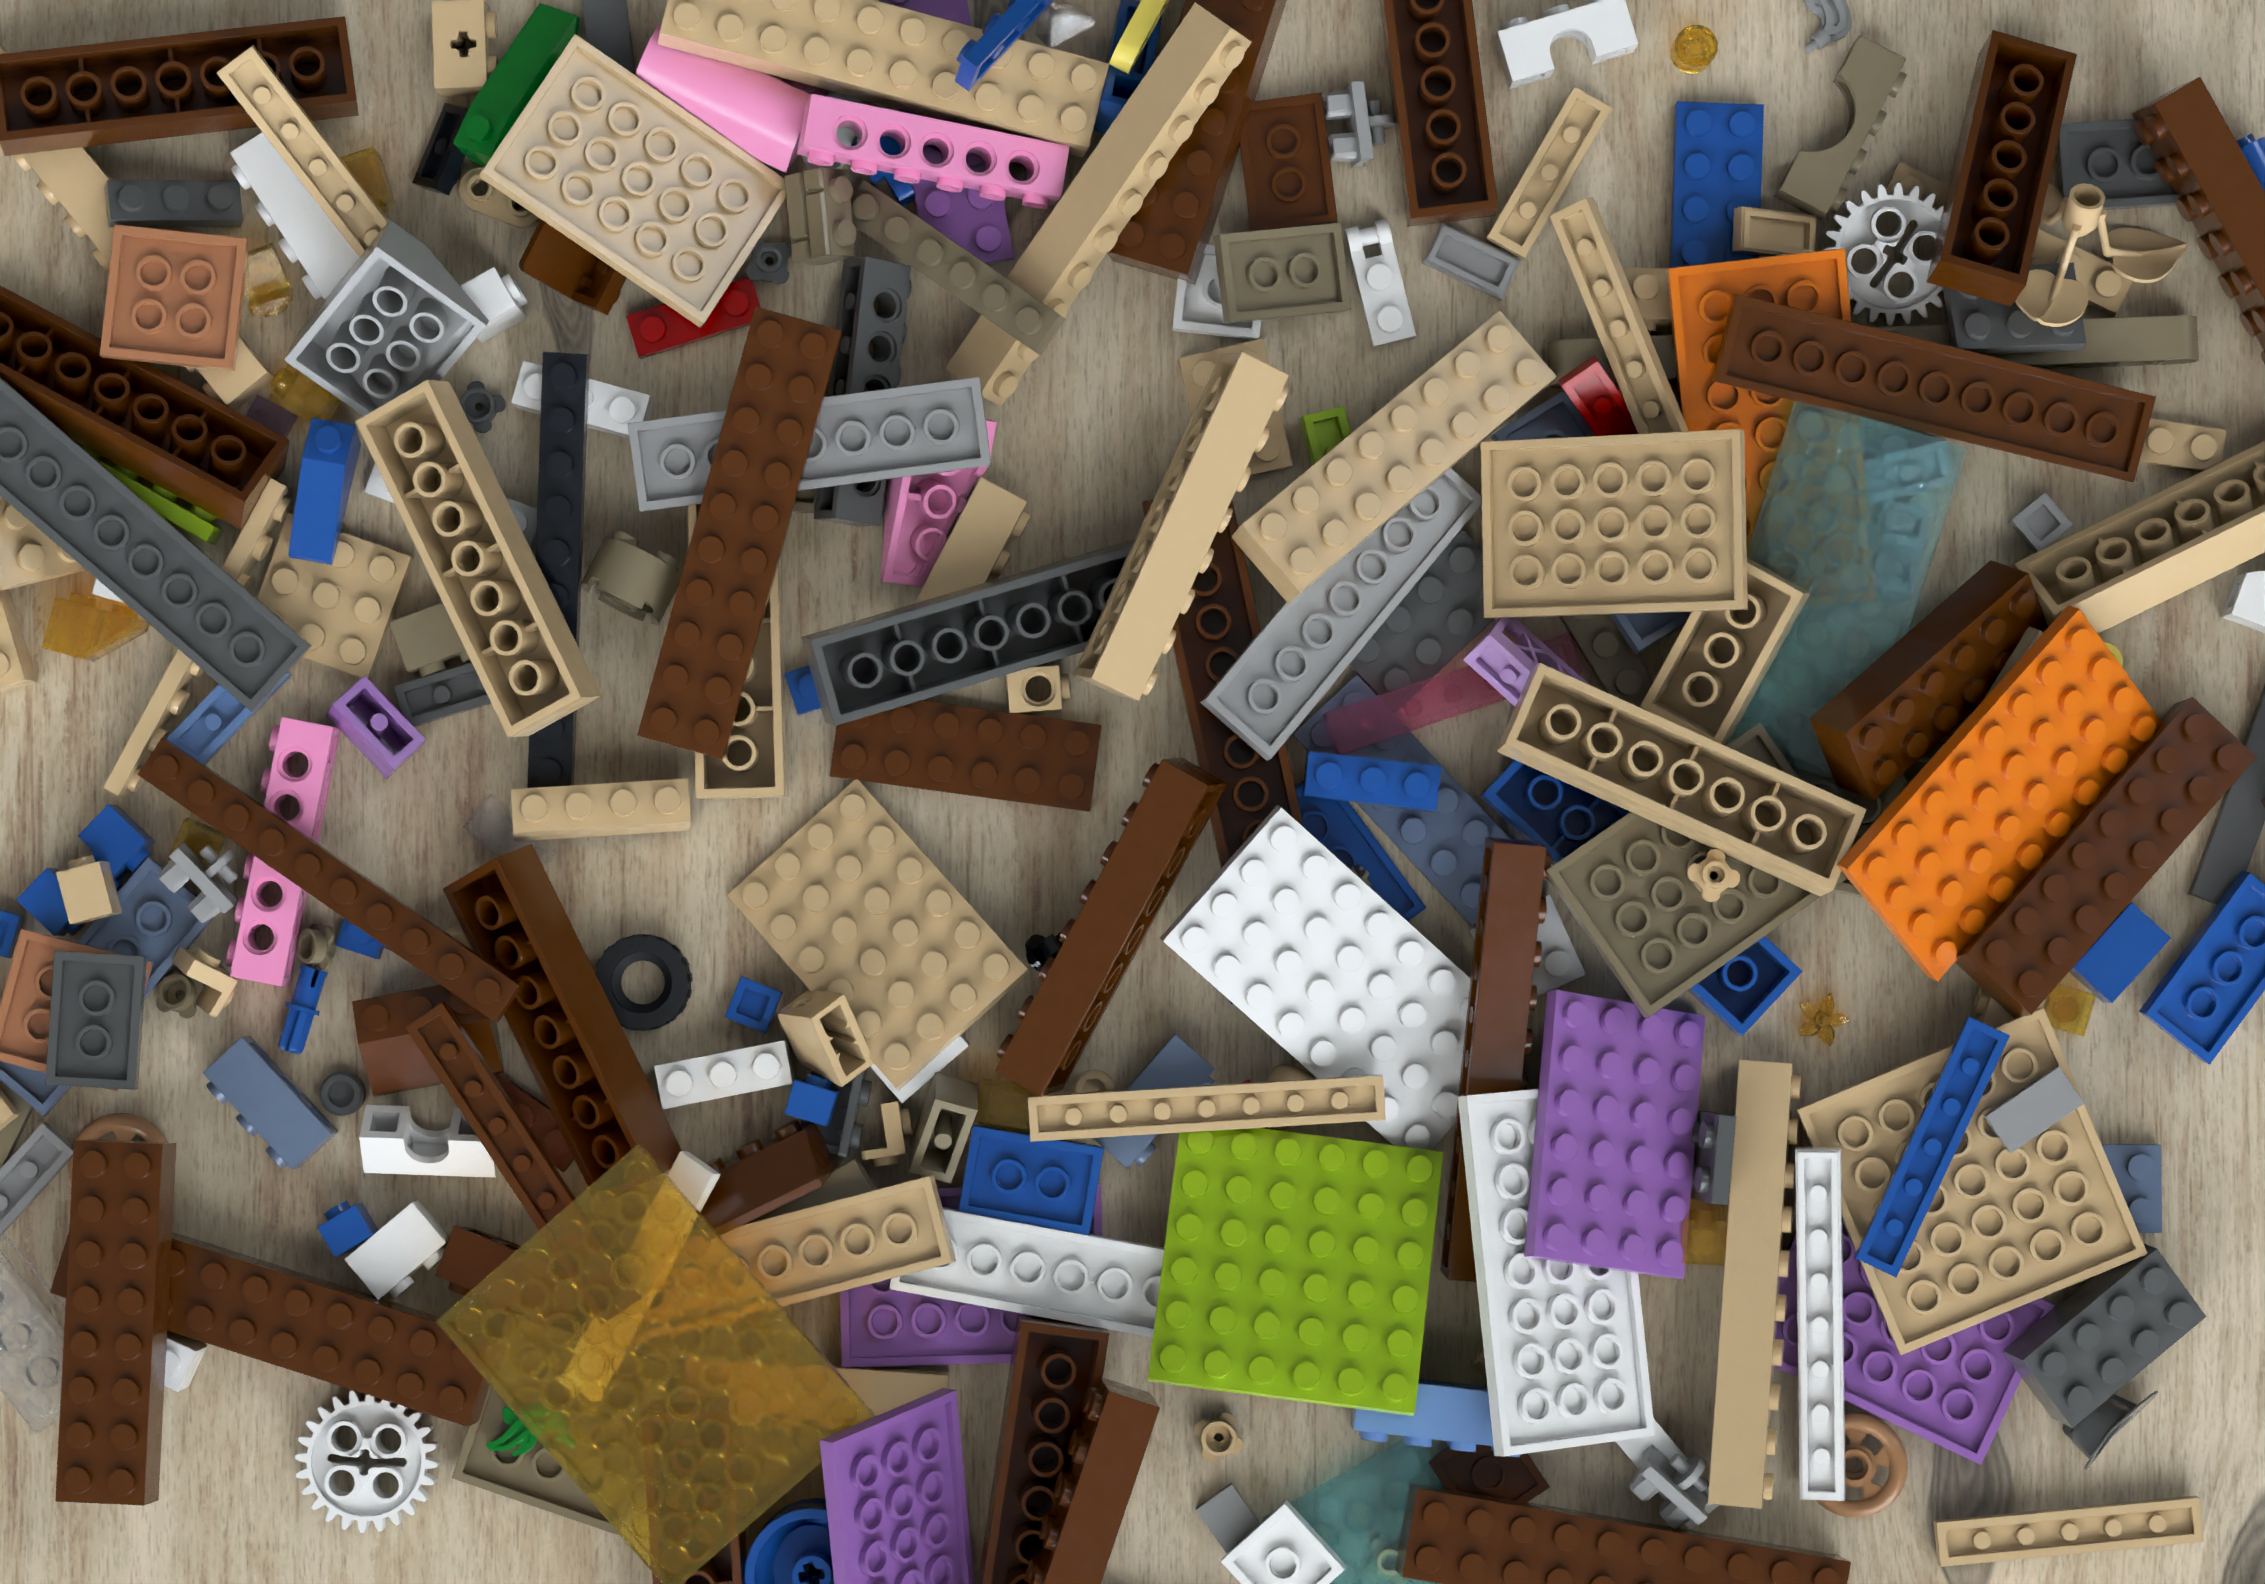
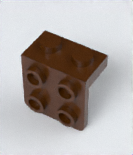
M542 219L519 262V268L525 274L577 304L607 316L613 304L618 300L621 288L627 278Z

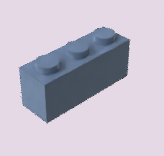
M1174 1034L1125 1090L1213 1085L1215 1080L1210 1077V1074L1215 1069L1180 1037ZM1158 1134L1099 1137L1093 1139L1128 1169L1133 1162L1140 1167L1157 1148L1151 1141Z
M251 1036L241 1037L203 1072L210 1080L206 1084L209 1091L221 1103L225 1104L229 1101L240 1113L236 1116L237 1121L252 1136H255L257 1133L260 1134L270 1145L266 1148V1152L281 1168H285L287 1165L292 1170L302 1167L338 1133L337 1129Z

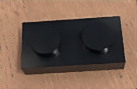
M444 103L413 179V184L425 190L450 195L453 186L460 177L461 166L466 156L453 142L469 108Z

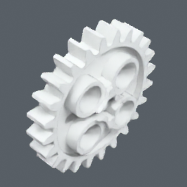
M1895 182L1892 194H1887L1882 184H1877L1876 197L1871 198L1865 190L1859 191L1862 204L1857 206L1848 200L1844 202L1850 214L1847 217L1837 214L1833 215V219L1840 225L1838 231H1825V235L1835 240L1834 246L1822 248V250L1845 249L1849 300L1852 298L1856 300L1852 313L1857 315L1867 307L1869 308L1868 321L1874 322L1881 312L1884 313L1887 325H1892L1897 313H1900L1903 321L1909 324L1911 321V311L1915 309L1923 318L1928 317L1925 304L1930 301L1935 306L1941 308L1943 304L1937 294L1941 290L1943 291V287L1926 282L1932 255L1927 259H1918L1913 253V243L1922 235H1930L1936 241L1944 205L1936 209L1932 208L1936 196L1934 193H1929L1922 201L1919 200V186L1913 185L1907 195H1903V188L1899 182ZM1885 211H1893L1899 219L1898 229L1889 236H1882L1876 229V220ZM1915 220L1917 222L1916 228L1900 247L1899 252L1904 255L1903 260L1900 263L1892 261L1884 272L1879 284L1872 288L1870 281L1881 269L1888 257L1883 253L1884 247L1886 245L1895 247L1904 234L1909 222ZM1862 248L1870 249L1874 255L1873 267L1865 273L1856 272L1851 265L1853 254ZM1898 272L1907 273L1911 279L1909 291L1902 296H1894L1888 289L1890 277Z
M354 1390L350 1391L348 1404L341 1395L333 1397L335 1411L324 1404L320 1406L317 1410L323 1421L312 1418L307 1420L305 1424L313 1432V1435H302L298 1438V1441L308 1447V1450L295 1455L296 1460L305 1462L307 1468L296 1474V1478H309L311 1483L301 1492L302 1495L316 1493L318 1498L311 1508L316 1510L326 1505L329 1510L325 1521L329 1522L339 1514L342 1516L341 1524L344 1530L354 1520L358 1521L360 1533L367 1531L370 1521L374 1522L378 1532L383 1531L386 1528V1517H389L396 1526L403 1522L401 1509L410 1515H414L418 1509L413 1499L425 1502L430 1497L422 1488V1485H434L437 1483V1478L427 1473L428 1469L438 1467L441 1463L440 1460L429 1457V1452L439 1447V1442H426L425 1436L433 1430V1425L420 1427L417 1424L423 1412L417 1411L409 1415L406 1412L407 1407L396 1406L392 1402L378 1400V1398L367 1394L365 1399L362 1400L360 1393ZM340 1426H350L355 1430L357 1443L353 1448L344 1447L339 1443L337 1432ZM384 1428L395 1429L400 1434L401 1445L398 1450L387 1449L382 1444L381 1433ZM369 1450L371 1458H404L407 1463L405 1466L380 1462L366 1470L365 1462H331L329 1455L359 1457ZM338 1470H346L352 1474L355 1482L352 1491L345 1492L337 1488L334 1477ZM388 1472L396 1476L399 1484L396 1494H387L380 1489L378 1479L381 1473Z

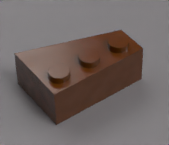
M453 1226L435 1276L450 1282L449 1290L468 1297H473L474 1292L487 1297L486 1305L510 1313L511 1308L524 1312V1321L542 1328H548L549 1323L585 1324L590 1307L558 1259L551 1256L549 1259L525 1250L524 1246L474 1228Z

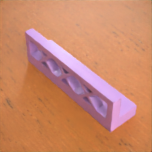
M1498 618L1489 632L1463 659L1514 706L1518 702L1530 671L1539 664L1538 661L1588 684L1517 618ZM1503 629L1517 640L1518 645H1515L1502 633Z

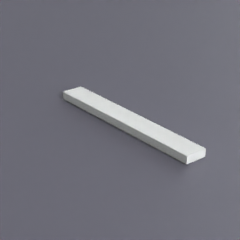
M1796 1147L1800 1500L1844 1501L1846 1491L1841 1148Z

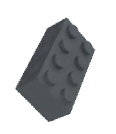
M2144 1244L2148 1254L2090 1277L2003 1350V1353L2051 1418L2074 1428L2206 1317L2155 1247Z

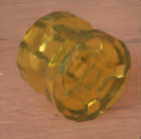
M1702 25L1685 27L1677 35L1671 47V59L1676 68L1686 74H1698L1707 69L1718 51V42L1715 34L1709 28Z

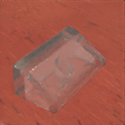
M1052 2L1036 19L1035 35L1048 48H1051L1094 26L1095 18L1079 4Z

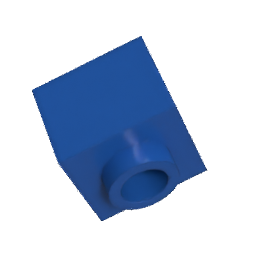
M807 1073L805 1080L800 1078L794 1080L784 1114L828 1126L831 1123L840 1090L831 1088L832 1082L823 1076Z
M347 1200L325 1212L324 1215L328 1221L317 1227L334 1257L345 1254L368 1240L379 1230L363 1202L350 1207Z

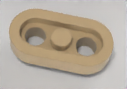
M474 168L462 177L459 184V194L463 203L470 210L519 229H528L540 222L541 219L527 209L522 212L516 211L514 209V200L480 178L479 175L484 168ZM479 182L488 184V191L483 196H476L473 193L474 186Z

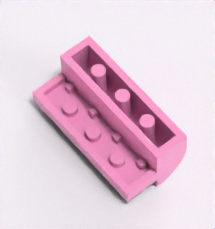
M659 23L644 50L635 75L754 158L786 173L798 155L797 150L806 101L811 94L827 96L829 90L658 45L661 23Z

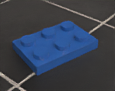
M974 1124L958 1211L1089 1236L1104 1147L1068 1140L1030 1142V1134Z

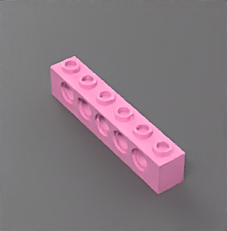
M811 94L805 103L797 154L808 156L807 161L815 165L833 166L834 162L851 165L850 170L860 174L875 175L878 170L893 173L895 180L904 183L916 184L920 182V179L937 182L936 187L944 191L962 192L963 188L980 191L979 196L985 199L1003 201L1008 196L1022 199V205L1026 207L1047 209L1048 205L1053 206L1062 197L1070 146ZM848 128L852 130L857 137V145L845 146L840 143L836 135L837 129ZM884 136L894 138L900 146V154L889 155L885 153L880 146V138ZM933 145L937 147L943 156L942 163L933 164L927 161L923 155V146ZM966 155H979L984 160L985 171L980 173L972 171L967 166ZM1017 162L1022 164L1027 170V180L1018 181L1014 179L1009 173V163Z
M281 717L280 726L274 725L270 736L269 750L275 751L271 769H265L261 781V794H266L264 806L318 843L341 731L336 727ZM297 753H303L309 763L306 773L300 777H294L289 770V761ZM294 796L300 804V811L294 819L288 821L281 815L280 805L286 797ZM249 854L243 872L244 880L249 881L246 897L239 898L235 911V923L240 924L237 941L231 940L229 944L226 965L231 967V977L277 986H290L297 952V941L301 932L308 893L253 854ZM276 882L280 885L283 896L276 906L271 907L264 901L263 891L267 884ZM262 925L269 926L274 934V941L266 950L259 948L254 939L256 930Z

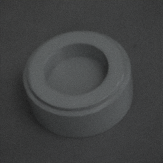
M350 1072L331 1074L323 1081L320 1088V1100L323 1107L331 1114L337 1116L355 1113L362 1107L366 1098L364 1083L357 1075Z

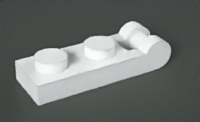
M1387 218L1374 221V226L1359 230L1358 226L1344 229L1372 347L1377 348L1414 339L1416 333ZM1378 243L1381 255L1365 259L1363 246Z

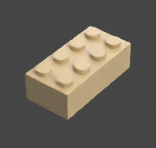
M1747 558L1748 610L1691 612L1640 707L1726 746L1811 592Z

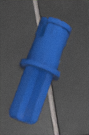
M304 965L300 966L301 970L291 1003L286 1002L285 1004L289 1009L278 1042L280 1049L295 1054L303 1052L314 1015L319 1016L320 1011H317L316 1007L325 978L328 975V972Z

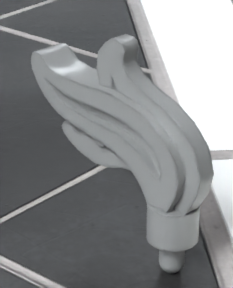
M1803 0L1806 7L1821 20L1820 28L1810 36L1811 41L1804 47L1806 52H1811L1815 48L1821 50L1831 41H1838L1848 34L1851 29L1852 18L1846 0Z

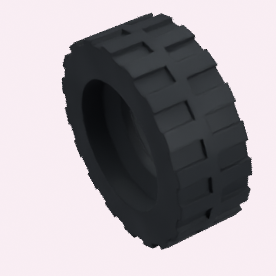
M637 934L621 938L604 951V955L595 966L597 967L595 974L620 1025L625 1027V1029L647 1031L661 1028L674 1021L687 1006L686 1003L692 993V973H690L687 958L682 955L681 950L676 945L671 944L667 939L648 934ZM637 961L654 963L660 968L664 976L665 984L662 994L658 999L649 1004L632 1002L622 990L621 979L624 971L629 965Z

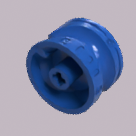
M826 1498L802 1499L788 1504L766 1522L750 1548L745 1567V1584H834ZM811 1564L814 1565L815 1569H821L817 1576L809 1573Z

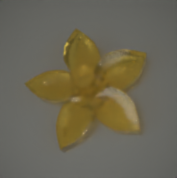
M1829 993L1820 1001L1819 1008L1812 1003H1799L1802 1013L1809 1019L1802 1024L1799 1036L1809 1037L1818 1034L1822 1042L1831 1046L1835 1038L1833 1027L1843 1026L1850 1021L1844 1014L1833 1012L1835 1003L1832 993Z

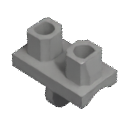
M1364 81L1350 82L1343 90L1328 93L1323 97L1325 120L1345 119L1346 133L1331 134L1327 137L1330 161L1350 162L1351 168L1365 167V162L1374 159L1372 143L1373 146L1386 144L1384 129L1396 125L1395 116L1382 114L1380 100L1366 101Z
M183 842L169 856L172 860L167 863L158 878L173 893L191 879L202 892L187 907L201 923H204L216 916L220 911L225 914L239 900L215 875L218 873L230 885L238 875L227 863L236 854L229 848L220 857L207 845L199 854L210 865L208 867Z
M1654 1445L1648 1447L1643 1452L1642 1466L1631 1477V1491L1642 1501L1646 1502L1657 1492L1663 1493L1668 1499L1660 1505L1659 1513L1663 1520L1673 1529H1677L1691 1519L1697 1525H1700L1708 1518V1513L1704 1509L1708 1502V1494L1705 1490L1709 1486V1481L1701 1475L1706 1467V1461L1699 1455L1692 1456L1686 1461L1679 1454H1675L1669 1460Z

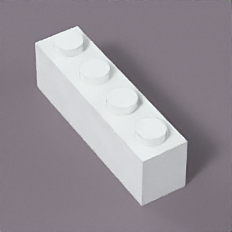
M263 132L230 152L237 164L231 170L245 191L251 187L255 191L260 201L254 206L268 227L276 224L284 236L278 243L292 263L299 260L306 270L307 275L303 276L302 280L309 292L316 300L320 297H323L325 300L356 263L359 256Z

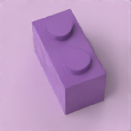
M366 676L361 678L335 701L326 715L386 779L414 756L426 740Z

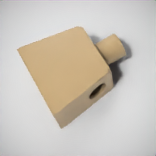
M808 990L779 1011V1027L786 1034L798 1061L838 1086L843 1087L874 1064L868 1057L870 1054L869 1047L844 994L822 990Z

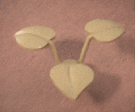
M2049 183L2040 225L2042 222L2047 225H2053L2062 216V222L2070 236L2056 276L2042 269L2030 270L2027 284L2015 302L2030 319L2038 321L2045 326L2061 327L2078 320L2085 312L2088 304L2087 288L2079 281L2064 279L2077 238L2088 235L2095 230L2096 226H2098L2102 253L2106 257H2113L2112 267L2114 271L2126 279L2139 283H2152L2167 276L2186 251L2188 243L2160 233L2130 227L2117 228L2107 233L2105 222L2107 210L2102 209L2105 195L2101 189L2092 184H2077L2070 190L2068 197L2062 198L2060 191Z

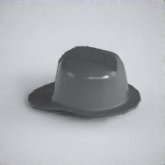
M2158 1391L2151 1393L2138 1405L2113 1394L2074 1428L2063 1424L2062 1430L2064 1434L2089 1458L2085 1465V1470L2091 1466L2109 1440L2154 1399Z

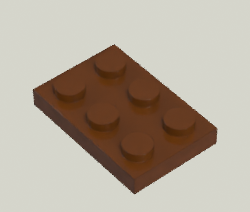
M1322 93L1252 101L1251 113L1247 124L1245 123L1240 139L1250 231L1338 223Z

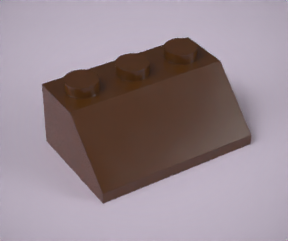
M441 985L352 1001L358 1045L371 1090L375 1097L442 1084L405 1027L445 1001L493 1074L504 1073L497 1022H493Z
M798 1120L791 1121L775 1130L776 1138L764 1144H761L759 1138L736 1149L735 1151L738 1156L723 1163L721 1157L705 1163L721 1174L697 1218L705 1243L824 1185L837 1165L829 1153L815 1123L809 1121L800 1125Z

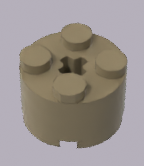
M616 530L612 537H604L580 586L589 593L593 585L602 591L598 600L640 621H643L646 614L651 615V624L659 625L680 582L681 574L677 568L679 561L659 550H655L652 555L637 547L639 544L637 539Z

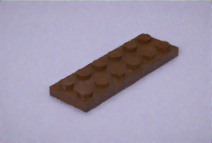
M920 700L837 725L830 777L850 780L858 779L859 781L1090 812L1102 725Z

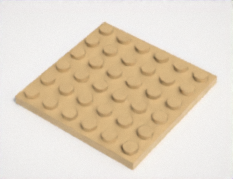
M2042 1007L2036 1009L2032 1015L2014 1018L1993 1027L2010 1035L1897 1277L1860 1261L1900 1355L2148 1254L2085 1104L2012 1153L2007 1151L1984 1118L1985 1114L2056 1066L2061 1068L2081 1097L2045 1009ZM1954 1043L1796 1108L1811 1147L1841 1148L1842 1221L1855 1251H1857Z

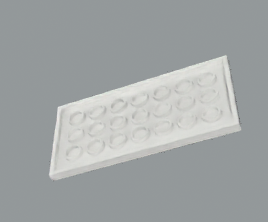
M1277 805L1164 932L1160 939L1315 1077L1334 1078L1383 1075L1386 1120L1366 1122L1392 1145L1432 1150L1456 1122L1471 978L1282 807Z
M1539 1089L1458 1096L1494 1456H1511L1655 1436L1638 1273L1524 1257Z

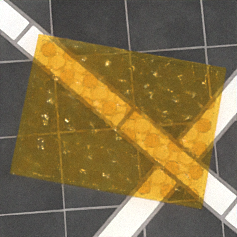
M641 1144L636 1145L436 1321L662 1584H682L819 1465L822 1462L821 1439L871 1419L875 1415Z

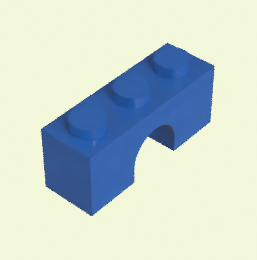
M1309 751L1306 757L1302 797L1371 803L1433 812L1437 809L1441 766Z
M108 804L78 835L91 849L95 862H109L116 891L121 887L117 881L128 870L132 872L137 871L143 862L151 856L148 849L155 843L118 805ZM46 868L16 900L53 936H65L67 933L73 936L86 923L69 924L56 872L60 871L57 868Z

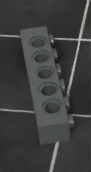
M867 256L844 259L836 329L843 332L830 376L828 397L861 393L865 385L868 391L897 388L902 374L899 365L901 347L907 331L904 322L906 304L912 288L911 280L909 279L910 265ZM875 299L877 300L879 306L877 314L874 310ZM870 342L872 343L874 349L872 358L868 350ZM886 479L858 483L857 488L854 484L817 488L814 519L858 527L881 526V519L886 510V497L884 495Z

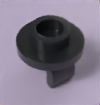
M1061 932L1056 936L1051 934L1046 938L1035 934L1027 939L1025 943L1026 958L1031 967L1036 971L1040 972L1050 957L1056 958L1063 945L1059 941Z

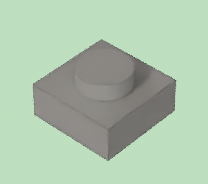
M2046 492L2040 494L2008 521L2035 553L2048 547L2073 526Z

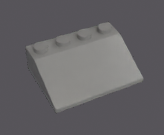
M390 220L298 332L284 361L365 416L426 380L440 381L484 330L489 320L431 250Z

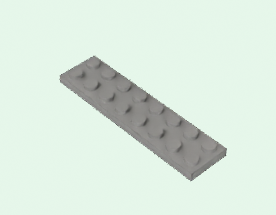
M980 377L824 397L799 491L992 466ZM727 410L627 423L639 512L701 504Z
M1450 468L1290 604L1285 601L1200 703L1266 761L1270 760L1480 507L1482 495Z

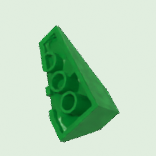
M539 3L470 104L453 144L472 162L486 166L575 34L578 35L580 18L577 15Z

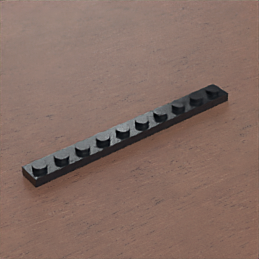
M543 352L536 561L579 647L590 354ZM577 710L529 736L527 788L574 785Z

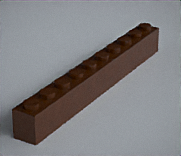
M1485 837L1458 1096L1528 1089L1527 1072L1523 1071L1524 1054L1529 1055L1532 1049L1533 1034L1532 1029L1527 1028L1529 1011L1535 1010L1537 1003V986L1532 984L1533 968L1539 967L1541 963L1542 944L1541 941L1536 940L1538 923H1544L1547 910L1546 898L1541 897L1543 880H1548L1545 871L1551 867V855L1546 853V846L1538 841ZM1457 1103L1440 1271L1448 1280L1477 1282L1459 1105Z

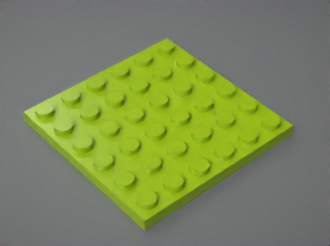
M1265 1128L1179 1133L1147 1382L1414 1416L1444 1152Z

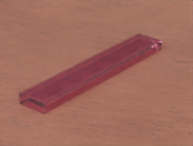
M1570 633L1542 641L1579 676L1583 674ZM1469 665L1326 712L1323 716L1335 752L1340 755L1507 699Z

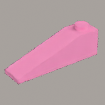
M986 419L991 456L997 422ZM988 466L888 479L881 581L919 587L924 586L948 540L947 535L958 514H962L968 502L966 499L978 477H983Z

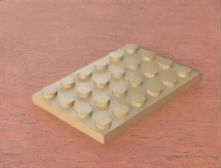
M576 34L572 37L479 175L484 181L700 328L787 197L786 184L783 177Z
M1731 429L1481 442L1484 618L1748 610L1744 430Z
M858 779L852 781L726 895L810 991L822 990L845 995L869 1047L870 1054L868 1057L898 1090L903 1088L1030 973L1029 969Z

